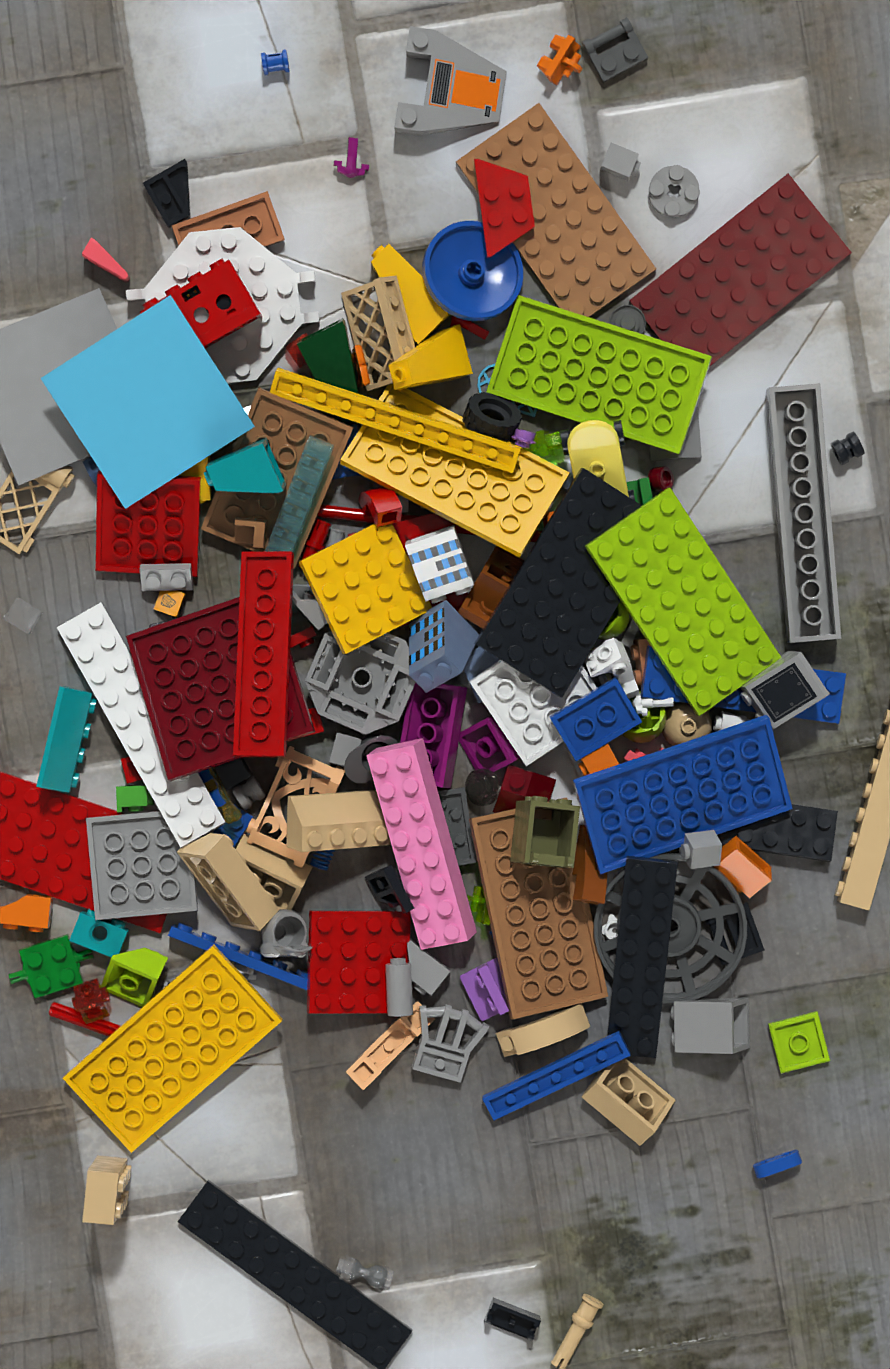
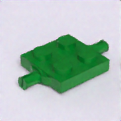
M68 934L21 948L19 953L23 962V970L9 974L10 982L13 984L26 979L31 986L34 998L82 984L84 980L80 971V962L94 958L93 950L87 949L77 952L72 946L71 941H69Z

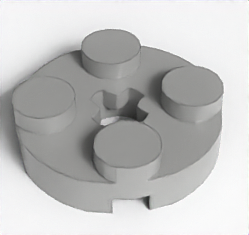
M680 165L667 166L660 169L653 176L649 186V200L653 208L661 215L670 217H681L689 213L696 205L700 194L699 183L695 175ZM670 185L680 188L678 192L680 196L678 198L674 195L668 196L667 193L670 191L668 187Z

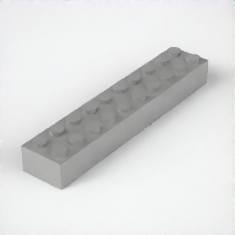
M820 383L769 387L766 393L787 643L841 639Z

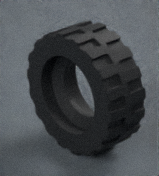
M481 392L469 398L462 420L465 423L464 426L471 431L508 442L513 440L511 436H514L515 430L518 429L522 416L518 406L513 404L511 400L491 393ZM486 415L495 417V418H497L498 420L489 418V417H487Z

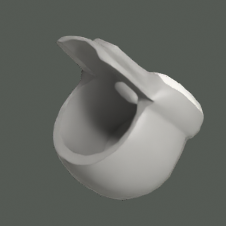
M280 909L261 929L263 944L260 947V953L264 957L302 958L307 955L308 950L313 948V946H308L306 943L307 928L305 921L295 911Z

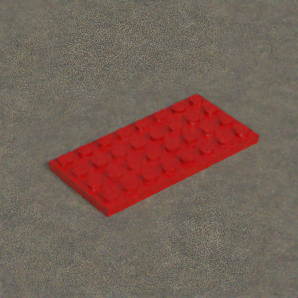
M1 771L0 879L94 911L86 818L126 813L117 812V810L61 791L36 787L37 783ZM167 914L116 919L161 933Z

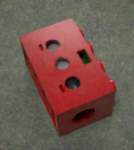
M223 258L209 266L211 270L207 273L197 272L187 278L189 283L183 287L177 284L165 291L166 297L172 296L205 349L262 316L231 261L227 260L225 262ZM156 297L142 305L144 309L140 313L148 310L166 297L159 301Z

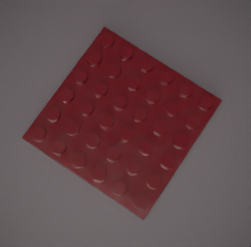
M240 597L126 636L169 781H174L241 758L233 756ZM291 650L287 742L315 733Z

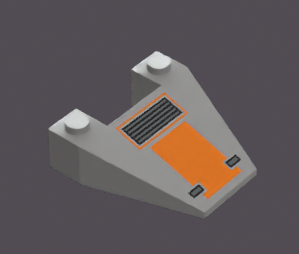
M410 26L406 57L431 61L424 106L398 102L395 132L423 136L499 123L507 71L436 30Z

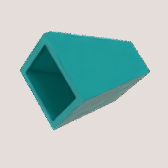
M267 438L210 461L206 466V472H204L208 485L214 486L216 491L280 493L286 487V482Z

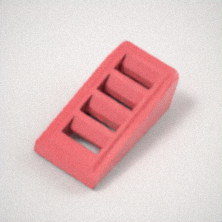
M91 237L82 252L84 259L125 283L129 282L130 277L128 273Z

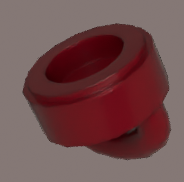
M660 466L649 470L650 486L654 492H662L667 488H672L674 478L670 468Z

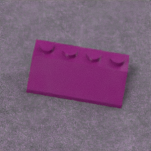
M415 683L407 701L400 743L423 738L436 786L451 788L467 688L441 684L426 693Z

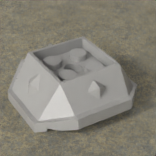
M332 631L325 633L305 678V683L319 715L363 734H368L398 722L416 683L409 676V647L406 640L389 633L347 654H342ZM359 670H365L369 673L370 679L365 685H360L355 681V674Z

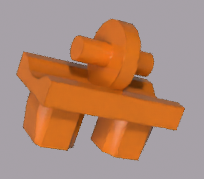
M555 35L550 43V48L557 52L553 60L544 55L537 64L539 70L555 85H558L563 75L569 78L572 71L580 73L583 69L577 64L582 57L577 53L581 46L570 35L566 38Z

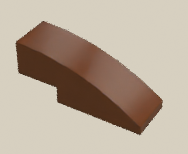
M580 825L572 875L576 876L573 900L591 904H605L608 872L599 873L586 826Z

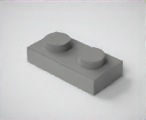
M191 563L140 565L142 591L193 590Z

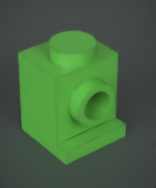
M146 785L116 787L117 812H123L124 807H128V811H144L143 806L154 805V800Z

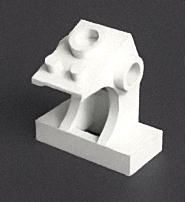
M615 638L608 639L588 654L585 664L591 678L605 673L607 681L613 679L611 673H613L629 699L640 695L629 657L622 642Z

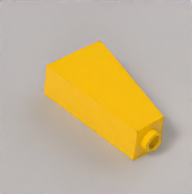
M390 244L385 248L381 245L371 255L374 258L371 261V265L378 278L397 275L413 340L416 345H419L450 314L439 307L426 289L423 277Z
M460 324L436 332L388 365L395 390L456 380L473 374Z

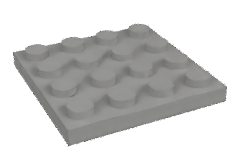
M160 811L86 818L95 920L198 911L195 876L177 853L180 846Z

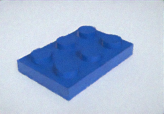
M616 677L549 716L575 761L580 760L642 723Z

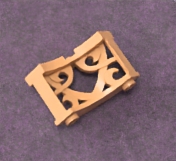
M289 746L286 757H279L275 766L279 770L257 819L252 818L246 832L250 834L247 843L252 844L253 842L294 861L293 865L303 868L310 852H300L288 848L287 844L281 842L285 837L287 838V823L281 810L280 799L305 788L304 795H309L310 787H314L312 793H336L345 770L340 766L333 768L294 750V747ZM291 762L308 769L306 779L301 780L302 775L298 768L295 776L289 775L288 768ZM312 771L330 779L312 778ZM283 777L289 784L277 790ZM270 804H272L274 817H265ZM270 823L272 825V830L268 833H275L280 828L282 834L277 840L260 833L264 824Z

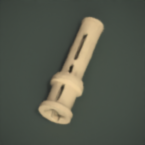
M583 1294L582 1304L577 1313L574 1312L572 1315L573 1323L551 1361L555 1367L559 1365V1369H566L586 1329H590L593 1326V1318L598 1309H602L604 1305L601 1301L588 1294Z

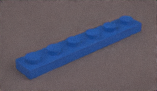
M179 922L178 926L174 924L171 926L168 936L203 950H208L215 944L227 959L307 990L308 972L297 969V972L287 969L288 965L275 959L273 963L263 960L264 956L252 950H250L249 954L240 951L241 946L229 941L222 944L216 941V936L207 932H202V935L192 932L193 927Z
M617 1031L483 1095L482 1099L493 1120H496L629 1057L630 1051L622 1035Z

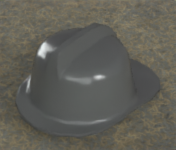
M370 735L364 738L361 744L352 750L345 760L344 770L346 776L355 783H366L373 780L366 755L376 748L397 744L396 739L384 735Z

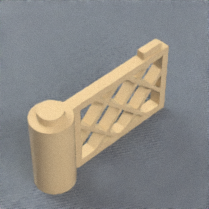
M69 465L34 479L40 484L33 485L31 480L29 481V486L18 489L15 487L14 475L11 470L0 488V500L4 494L13 493L16 508L3 510L0 501V519L3 529H0V532H4L5 536L4 538L0 535V542L18 554H21L22 551L26 553L29 551L35 541L32 535L63 486L68 488L75 477L72 474V467ZM11 484L12 490L6 491ZM44 486L52 491L47 501L37 503L34 488ZM30 489L34 504L20 507L17 492ZM44 504L41 511H39L38 505ZM34 506L36 519L32 523L24 524L21 509ZM17 510L20 525L7 528L3 513ZM31 526L26 533L25 527ZM21 528L23 540L19 546L10 542L9 530Z

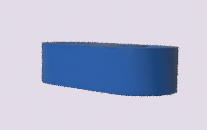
M792 1150L757 1162L753 1165V1169L757 1178H763L801 1164L802 1160L799 1151Z

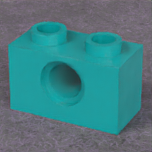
M88 909L87 912H80L69 941L112 958L113 955L121 953L130 929L125 927V922L115 918L111 919V921L106 919L95 920V912ZM96 926L106 928L107 937L105 939H98L94 935Z

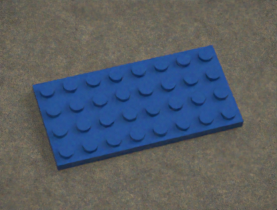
M767 715L573 780L600 874L626 866L627 856L650 858L679 848L681 844H684L685 833L714 830L718 835L793 809L770 718Z

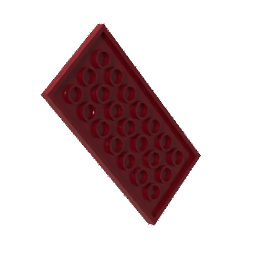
M788 173L630 299L629 302L642 311L646 324L659 340L712 356L711 366L852 252Z

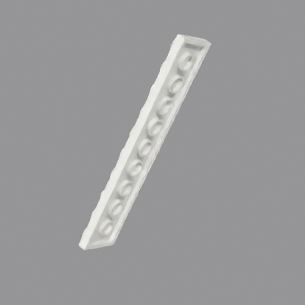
M99 603L58 626L59 633L180 848L226 824L198 772L174 781L168 780L132 655L103 604Z

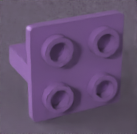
M497 957L460 975V979L481 1021L498 1013L502 1015L509 1011Z

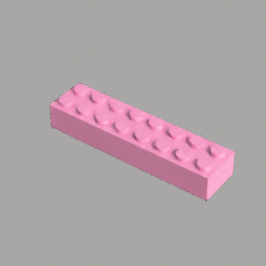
M420 738L376 748L366 756L402 884L414 906L410 913L420 948L423 950L468 941L477 933L424 740Z

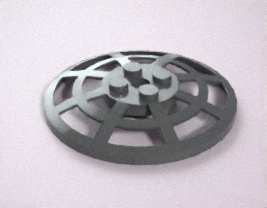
M659 854L650 857L687 862V859H683L681 854ZM714 866L696 868L691 878L679 874L676 876V882L687 884L680 896L674 895L672 920L676 921L678 927L675 931L670 932L668 957L675 956L679 969H666L665 978L682 977L685 992L663 993L662 1003L696 1000L708 995L720 987L732 975L744 953L747 940V919L744 905L730 880ZM625 868L608 884L605 904L597 905L594 919V938L597 952L612 978L614 977L615 965L607 951L617 948L618 936L606 941L603 940L602 917L607 901L621 906L622 895L612 891L624 878ZM707 871L715 875L724 884L731 894L734 903L720 906L712 892L700 883ZM696 889L707 898L712 908L697 911L690 902ZM621 907L617 919V933L619 931ZM738 913L739 937L736 949L732 953L720 946L724 933L723 916ZM716 918V932L713 941L700 934L701 921ZM695 944L708 950L701 959L688 965L685 953L692 949ZM714 955L728 962L726 967L714 979L701 987L695 988L691 974L703 968Z

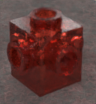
M97 978L73 986L75 997L72 998V1003L75 1011L80 1012L85 1024L110 1016L107 1002L111 1001L108 989L106 986L101 987Z

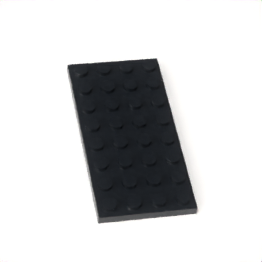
M580 468L474 644L562 698L621 601L585 545L642 505L585 468Z

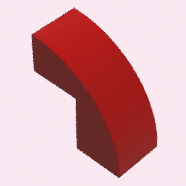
M383 486L360 493L359 503L365 517L372 515L376 527L401 521L402 505L394 490Z

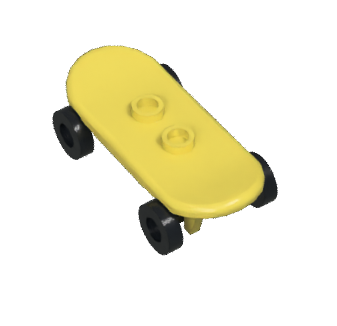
M588 420L574 427L570 434L568 429L560 430L564 456L569 455L573 479L580 468H585L635 501L634 490H628L622 460L620 446L625 445L621 420L613 421L614 428L603 421Z

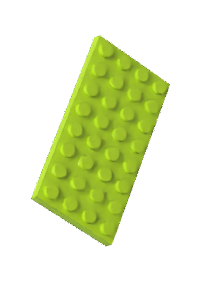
M518 295L486 392L580 423L588 420H599L608 423L614 428L613 421L621 420L624 437L680 455L712 356Z
M671 488L665 489L585 545L697 716L705 713L781 658Z

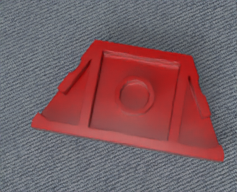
M474 159L487 258H491L497 252L516 241V239L535 228L529 180L527 175L480 159Z

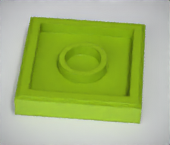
M817 1011L768 1023L780 1073L830 1061Z

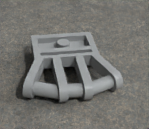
M447 1004L426 1008V1005L419 1006L421 1038L419 1039L411 1066L412 1069L461 1083L470 1052L486 1034L489 1025L478 1021L469 1014L468 1010H455ZM441 1017L434 1039L429 1038L427 1018ZM449 1018L458 1021L451 1044L442 1042ZM467 1024L475 1030V1033L464 1047H460L462 1034Z

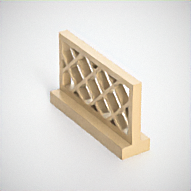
M397 275L380 277L373 280V282L341 293L354 344L361 345L370 378V384L366 386L367 391L393 384L388 365L415 347ZM374 287L378 297L377 302L369 298ZM352 295L361 298L358 309L353 306ZM367 303L374 308L370 318L363 313ZM379 312L382 313L384 320L383 327L376 323ZM361 319L368 323L365 333H362L359 329ZM373 328L380 332L377 343L370 338ZM386 337L389 339L390 352L382 347ZM367 343L374 348L371 358L366 356L365 348ZM379 353L387 357L384 367L376 363ZM373 369L381 373L377 383L373 382L371 375Z

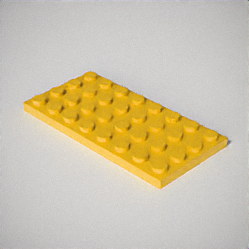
M393 384L387 385L379 398V401L468 429L464 426L463 417L407 388L395 390ZM367 425L361 426L340 459L341 465L387 489L394 490L395 493L519 558L522 556L570 475V472L521 448L514 472L510 473Z
M213 944L65 1074L62 1079L132 1153L281 1023L282 1018Z

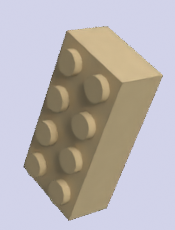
M97 1155L87 1171L82 1222L114 1225L117 1218H121V1214H123L128 1205L129 1191H125L131 1177V1166L127 1165L128 1158Z

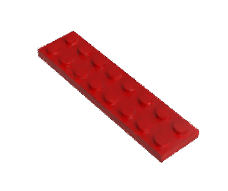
M292 551L241 552L233 756L286 757L294 553Z

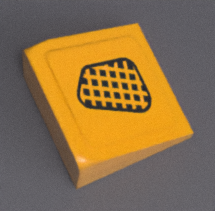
M177 590L160 591L154 610L178 618L186 594Z

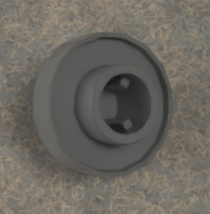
M623 305L612 312L609 317V324L643 334L646 320L639 308L633 305Z

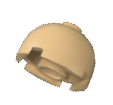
M676 702L674 706H670L666 710L667 719L662 734L671 746L710 734L712 731V720L708 711L697 716L690 704Z

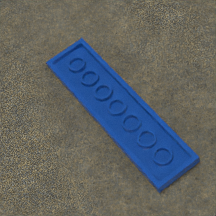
M647 646L640 696L661 700L674 698L675 702L688 703L653 648ZM813 669L830 694L793 718L839 724L846 673ZM740 688L713 706L756 712L752 705L748 706L740 695L742 693Z

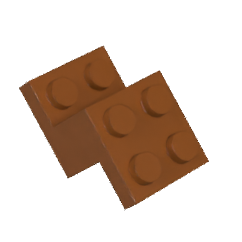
M495 546L458 613L467 621L484 628L524 560Z

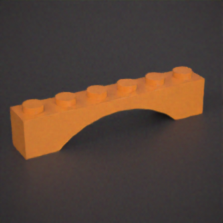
M27 894L13 903L1 906L0 923L3 924L5 929L17 930L19 925L28 926V931L43 932L44 928L48 929L51 925L53 897Z

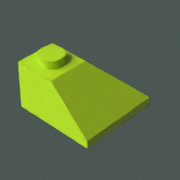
M147 948L113 955L100 989L143 1007L151 1000L168 957Z

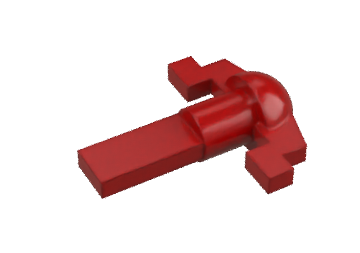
M454 316L451 317L450 327L460 324L461 327L484 340L489 334L488 330L472 321Z

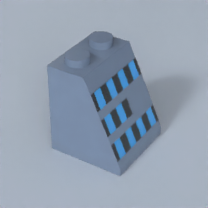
M447 600L429 609L426 613L411 620L409 623V676L426 693L462 673L475 646L474 643L479 636L475 629Z

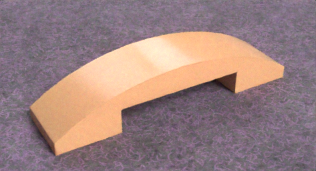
M419 1001L413 1004V1015L400 1016L346 1070L345 1073L362 1090L421 1034L419 1006L422 1005ZM434 1017L427 1018L428 1026L435 1020Z

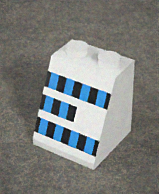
M455 525L406 541L405 547L425 602L431 600L433 604L447 599L446 594L455 592L456 595L471 591L470 586L474 585V581Z

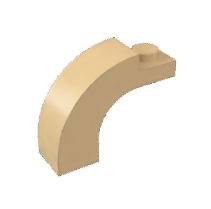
M580 1003L562 1008L541 1019L501 1030L496 1035L503 1055L507 1057L515 1054H524L554 1044L590 1027L583 1005Z

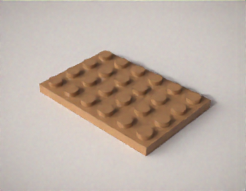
M259 387L247 414L255 427L238 437L233 451L267 438L286 482V487L280 493L216 491L201 530L254 552L292 551L294 553L293 568H295L351 435L353 426L296 402L279 397ZM236 517L267 519L266 538L263 548L253 547V544L236 543L234 541V522Z

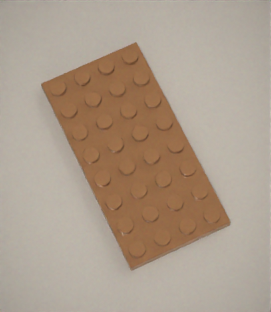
M540 103L530 108L456 161V164L477 194L478 187L474 159H480L528 176L535 228L516 239L513 244L558 308L590 317L656 270V267Z
M515 809L470 818L469 823L510 1019H517L608 997L602 963L594 938V924L590 905L586 902L573 900L576 876L572 875L573 868H557L510 862ZM535 809L534 818L551 820L552 810Z

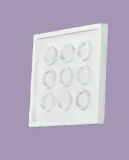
M501 660L469 681L526 766L564 742L549 716L597 688L584 667L581 666L564 696L560 698Z

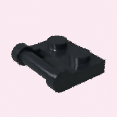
M747 902L743 903L747 919V940L741 959L765 950ZM738 913L725 915L723 919H726L735 946H737L739 937ZM716 918L705 920L706 925L710 926L713 937H715ZM723 935L720 946L729 951L725 937ZM719 957L721 965L728 964V962Z

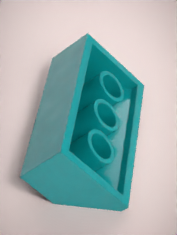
M59 686L36 787L68 793L72 792V788H77L80 773H76L78 763H83L86 749L82 748L84 738H89L92 725L88 723L90 713L94 714L97 705V699H94L93 692Z

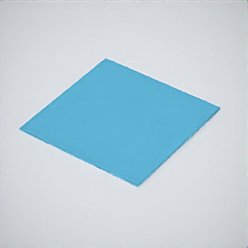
M171 295L40 378L125 509L255 427Z

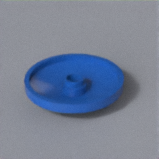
M461 221L445 227L432 239L423 257V279L430 296L444 311L463 320L484 321L502 314L515 301L522 287L523 264L517 248L512 243L497 252L493 257L487 258L482 222Z

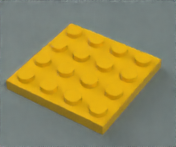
M374 523L298 562L342 654H347L421 616L432 608L429 601L425 602L412 564L392 524L376 527Z

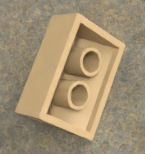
M244 833L236 851L247 860L249 869L261 879L260 884L274 897V903L279 910H292L312 866L305 863L303 868L293 865L294 861L253 842L249 844L247 843L249 835Z
M626 1058L603 1068L582 1095L585 1101L639 1146L656 1132L675 1102L672 1096Z

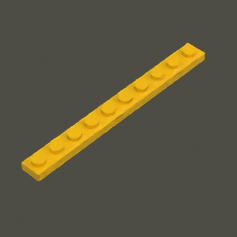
M281 368L276 369L270 393L284 399L513 473L522 448Z

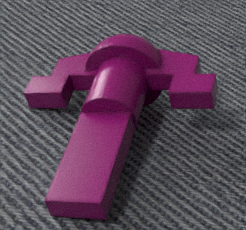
M348 138L346 167L342 166V161L334 160L333 166H337V172L348 178L365 175V170H369V165L361 164V169L356 168L358 138Z

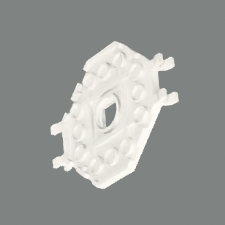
M241 227L189 232L144 289L126 290L127 301L145 299L147 302L155 297L159 301L166 297L165 291L177 284L183 287L189 283L187 278L197 272L205 274L210 271L211 268L209 266L222 258L225 262L230 260L262 316L206 348V351L227 383L258 380L302 324L320 323L319 312L301 314L298 290L299 283L316 282L315 272L296 273Z

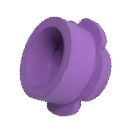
M516 429L514 436H511L512 439H515V445L529 448L530 444H536L534 441L536 434L533 432Z

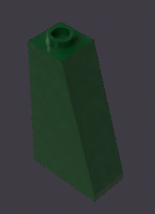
M344 318L298 340L297 346L315 380L359 394ZM334 415L336 420H339L348 425L356 423L354 421Z

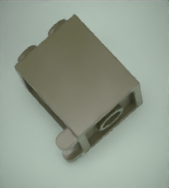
M525 796V801H516L510 862L557 868H574L580 806L572 805V800L549 799V802H547V797ZM535 809L552 810L551 820L535 819Z

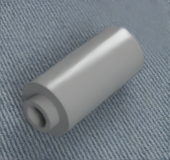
M392 958L390 963L385 964L387 1014L394 1017L413 1015L411 963H406V958Z

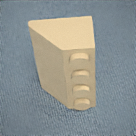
M376 790L288 796V848L300 852L391 845Z
M209 833L180 848L177 853L231 926L260 931L279 911V908L274 903V897L260 884L261 879L249 869L247 860L235 850L233 841L227 835Z

